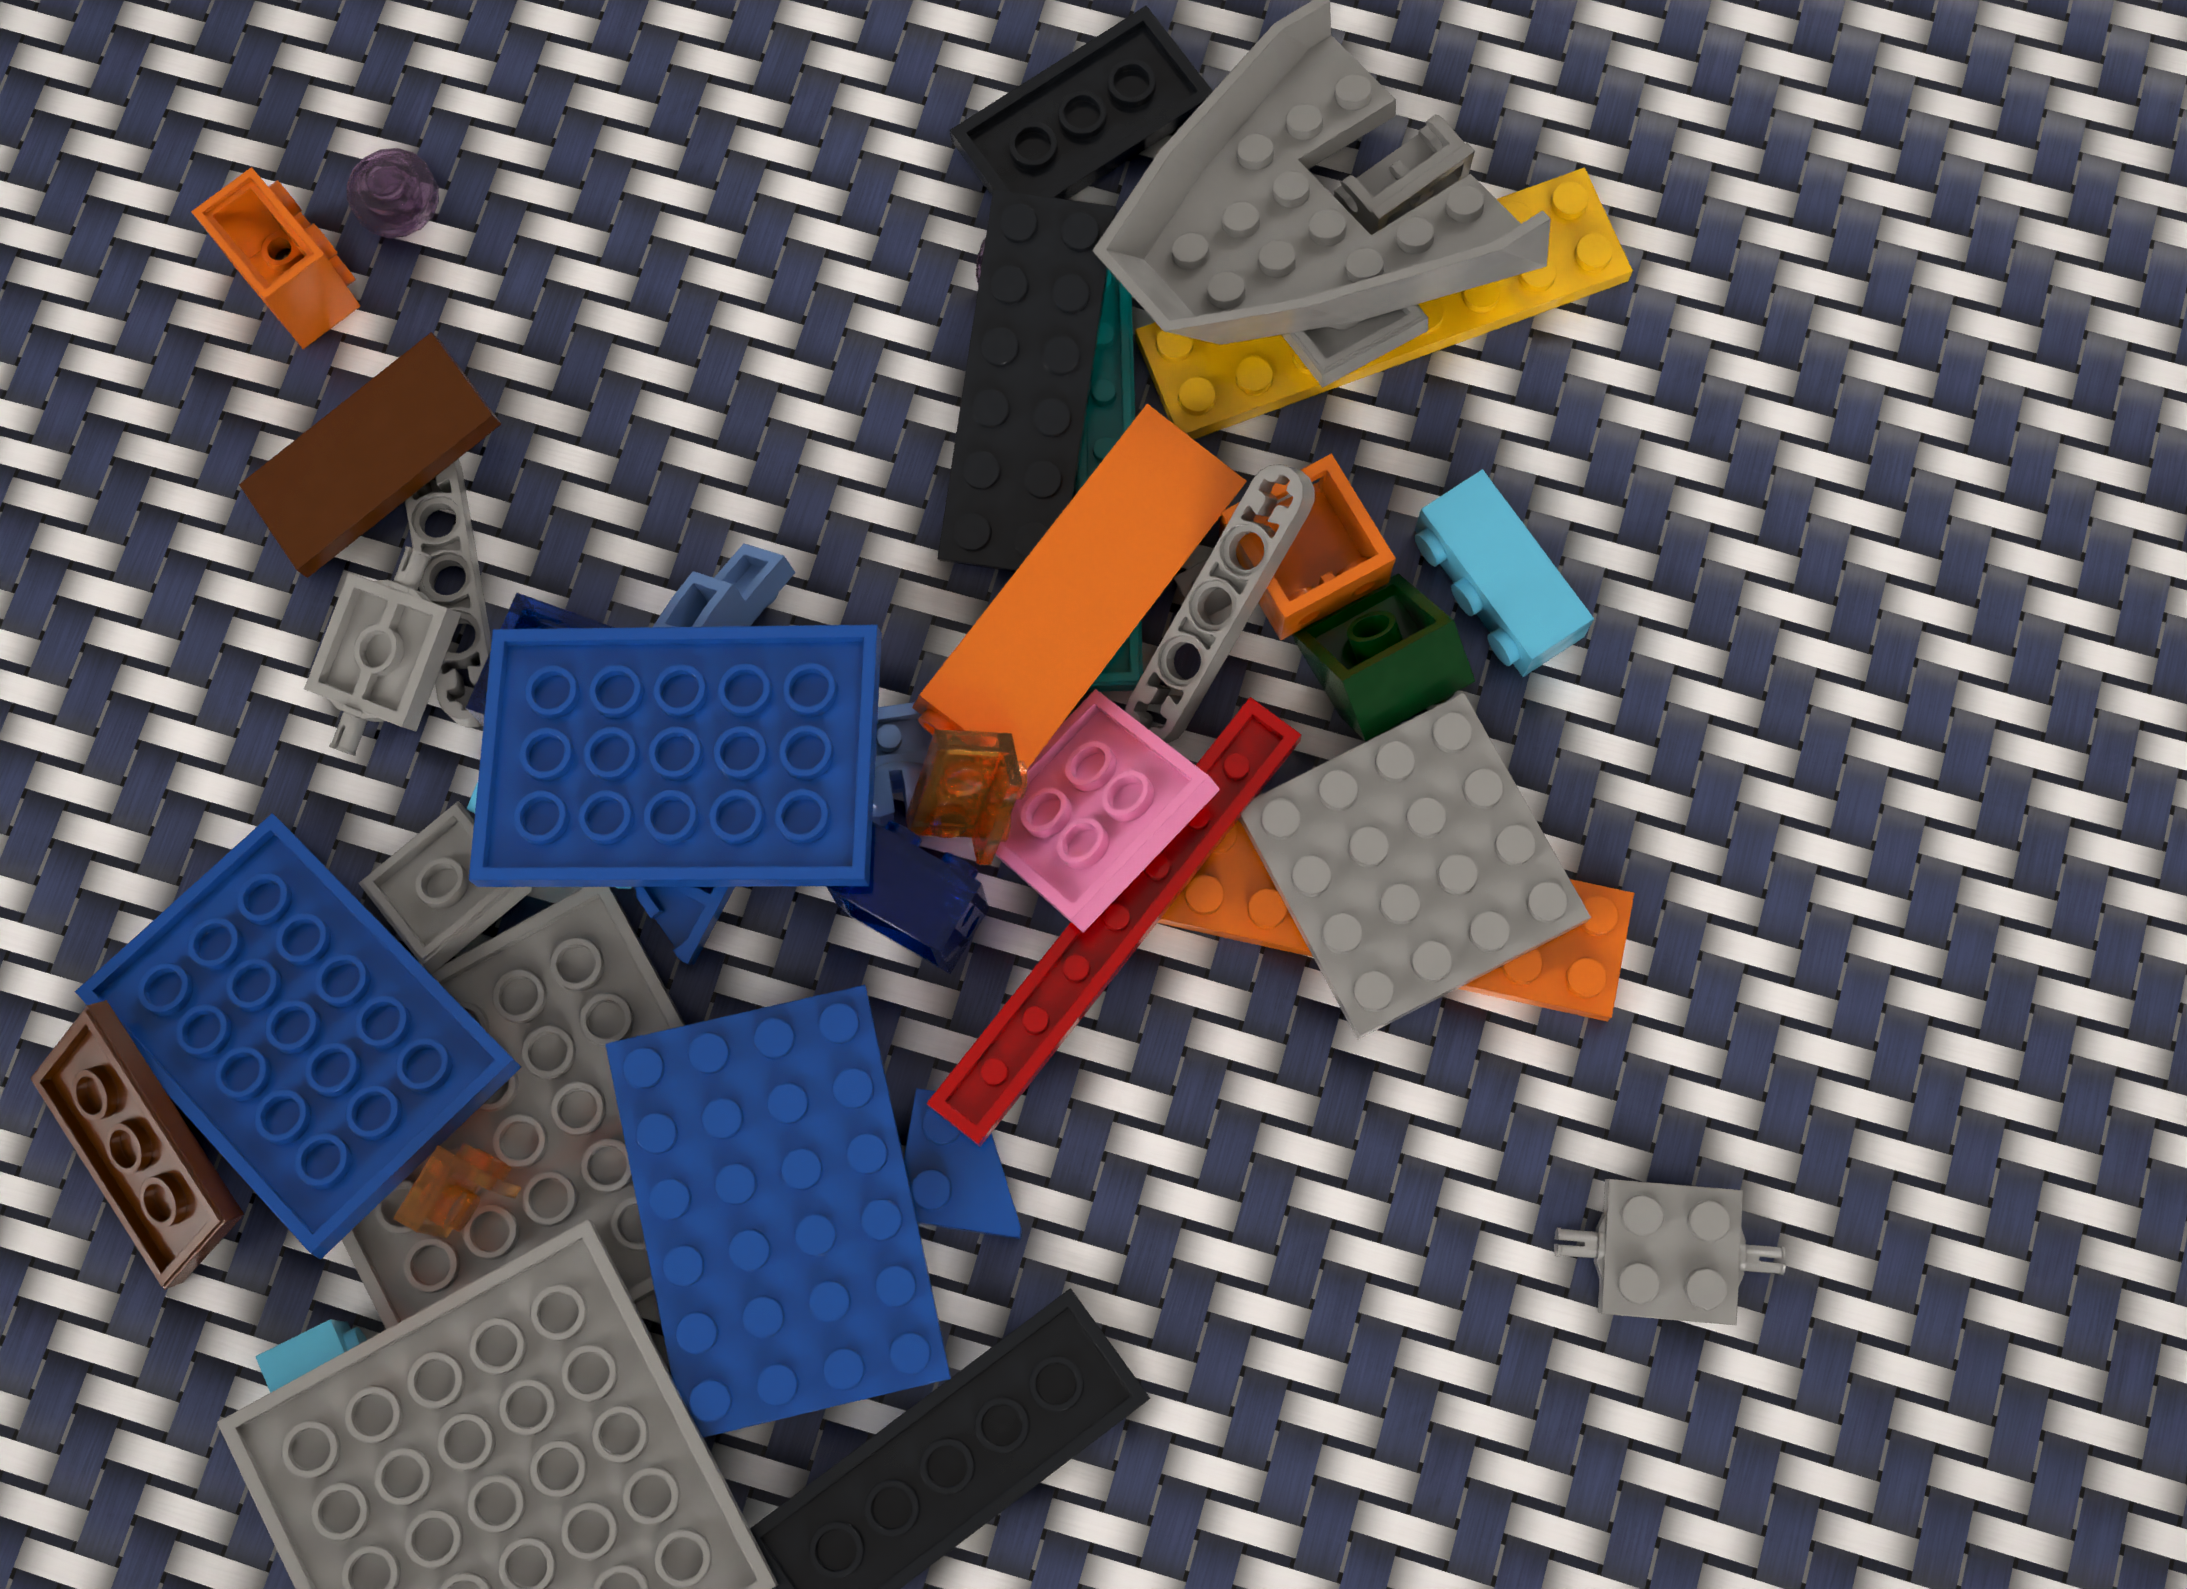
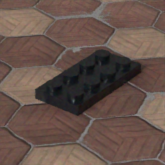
M1144 6L950 129L951 142L991 195L993 189L1067 200L1181 127L1213 90L1150 9Z

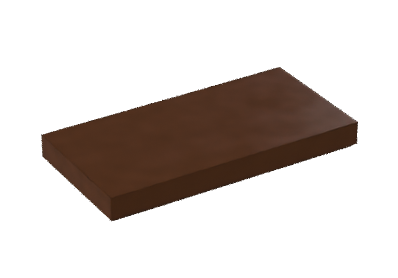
M430 332L241 482L239 486L295 569L308 578L498 428L501 422L443 343Z
M105 1000L87 1005L31 1076V1081L159 1284L166 1290L183 1283L243 1217L244 1213L108 1001Z

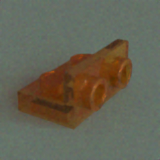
M935 729L906 813L909 835L937 836L940 838H972L977 865H991L999 843L1006 842L1009 837L1011 812L1016 800L1024 798L1027 789L1026 764L1024 761L1017 760L1012 733Z
M463 1142L459 1151L455 1152L437 1145L393 1219L415 1232L447 1239L452 1229L460 1232L475 1213L480 1202V1196L475 1194L479 1185L491 1192L513 1199L516 1198L522 1187L507 1179L513 1167L479 1148L476 1149Z

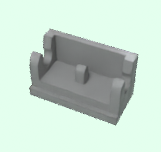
M1435 114L1426 121L1427 125L1419 130L1418 135L1357 178L1349 175L1340 182L1341 186L1334 190L1333 196L1371 235L1469 175L1475 150L1468 142L1464 143L1450 125L1439 115Z

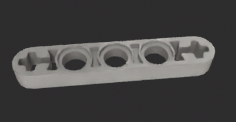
M458 458L436 476V483L442 492L432 493L431 484L428 482L409 497L405 504L412 547L432 556L420 582V592L424 593L433 603L461 613L458 624H469L475 629V640L468 650L462 653L447 651L435 682L437 699L441 709L457 724L466 728H473L484 725L492 640L463 470ZM440 509L453 511L456 515V524L448 535L437 538L426 535L425 522L433 512ZM449 566L463 568L466 573L465 583L458 592L451 595L436 593L434 580L442 569ZM456 669H468L471 683L479 692H484V695L474 698L473 709L466 710L460 702L455 701V699L465 695L463 677Z
M1281 464L1269 465L1260 470L1253 478L1128 699L1124 711L1166 743L1178 739L1186 730L1311 512L1315 501L1314 486L1311 479L1299 469ZM1289 482L1286 491L1293 496L1292 503L1289 507L1276 506L1278 499L1271 493L1272 487L1275 483L1286 485ZM1255 515L1269 517L1268 522L1279 524L1277 532L1269 526L1254 522L1253 518ZM1249 533H1256L1263 542L1264 555L1256 567L1245 569L1238 562L1236 548L1243 536ZM1222 588L1230 595L1232 611L1225 622L1216 625L1208 619L1205 613V602L1212 591ZM1186 643L1193 644L1201 656V665L1198 672L1188 680L1182 678L1174 667L1176 651ZM1161 680L1167 686L1184 691L1183 696L1168 695L1171 689L1162 687L1160 685ZM1163 703L1160 713L1167 719L1165 725L1152 726L1150 728L1153 717L1147 712L1148 705H1161Z

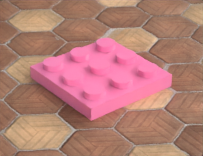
M1095 689L1061 724L1014 786L1006 781L964 826L977 840L1084 933L1220 789L1208 774Z

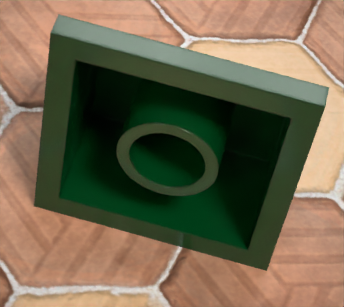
M1399 573L1391 577L1389 583L1292 634L1295 643L1339 716L1365 741L1399 726L1402 721L1432 705L1446 702L1455 692L1475 682L1454 620Z

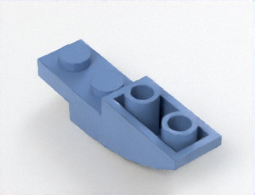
M743 543L714 578L693 571L671 598L653 627L751 626L762 611L774 602L779 591L796 572L784 555Z

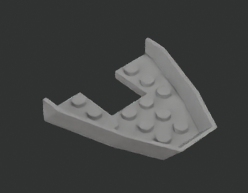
M1312 0L1274 23L1159 150L1092 251L1164 332L1223 345L1358 322L1546 267L1551 218L1544 211H1541L1521 224L1478 180L1469 174L1371 235L1308 169L1395 117L1396 99L1331 35L1330 0Z

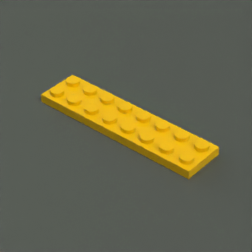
M1584 167L1497 199L1521 224L1541 211H1544L1551 218L1546 267L1418 304L1428 316L1427 332L1323 388L1282 335L1219 345L1164 332L1154 322L1135 329V340L1168 420L1192 439H1197L1628 282L1633 270Z

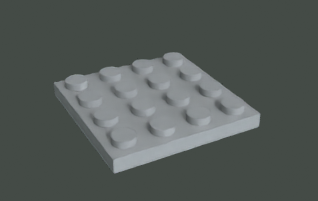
M1465 693L1255 797L1239 819L1357 1040L1575 929L1591 918Z

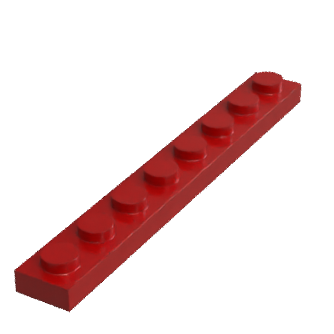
M1249 697L1196 764L1198 768L1211 777L1220 790L1084 933L1073 923H1069L928 1100L927 1105L981 1147L1233 828L1246 807L1259 795L1300 743L1302 734L1252 697Z

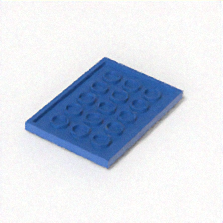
M878 625L493 629L469 881L476 887L869 886L882 633Z
M273 813L75 991L86 1005L105 1000L108 1001L167 1095L308 1252L320 1260L521 1068L510 1054Z
M866 985L605 1044L671 1376L703 1438L951 1379Z

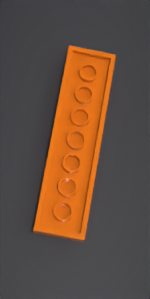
M1240 820L1236 822L1158 921V923L1313 957ZM1570 879L1591 916L1586 923L1458 989L1608 1022L1613 1014L1634 893Z

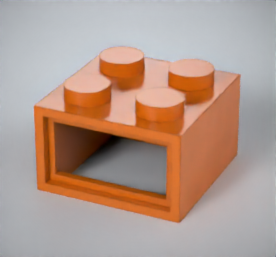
M251 167L191 212L301 348L305 349L361 306L347 287L356 279L337 256L338 252L314 223L310 224L301 213V208L283 185L276 180L270 186H267ZM286 248L291 249L290 254L286 258L275 260L279 251Z
M1332 453L1301 469L1311 479V482L1320 478L1319 482L1313 484L1315 501L1311 512L1258 602L1280 641L1389 583L1396 560ZM1289 482L1286 485L1275 483L1271 493L1278 500L1287 496L1289 493L1286 490ZM1293 496L1279 502L1278 504H1276V506L1282 505L1289 507L1292 503ZM1239 503L1221 512L1219 538ZM1255 515L1253 518L1254 522L1269 526L1277 532L1279 524L1268 522L1269 517ZM1249 533L1238 542L1236 557L1243 568L1252 569L1256 567L1263 558L1264 545L1256 533Z

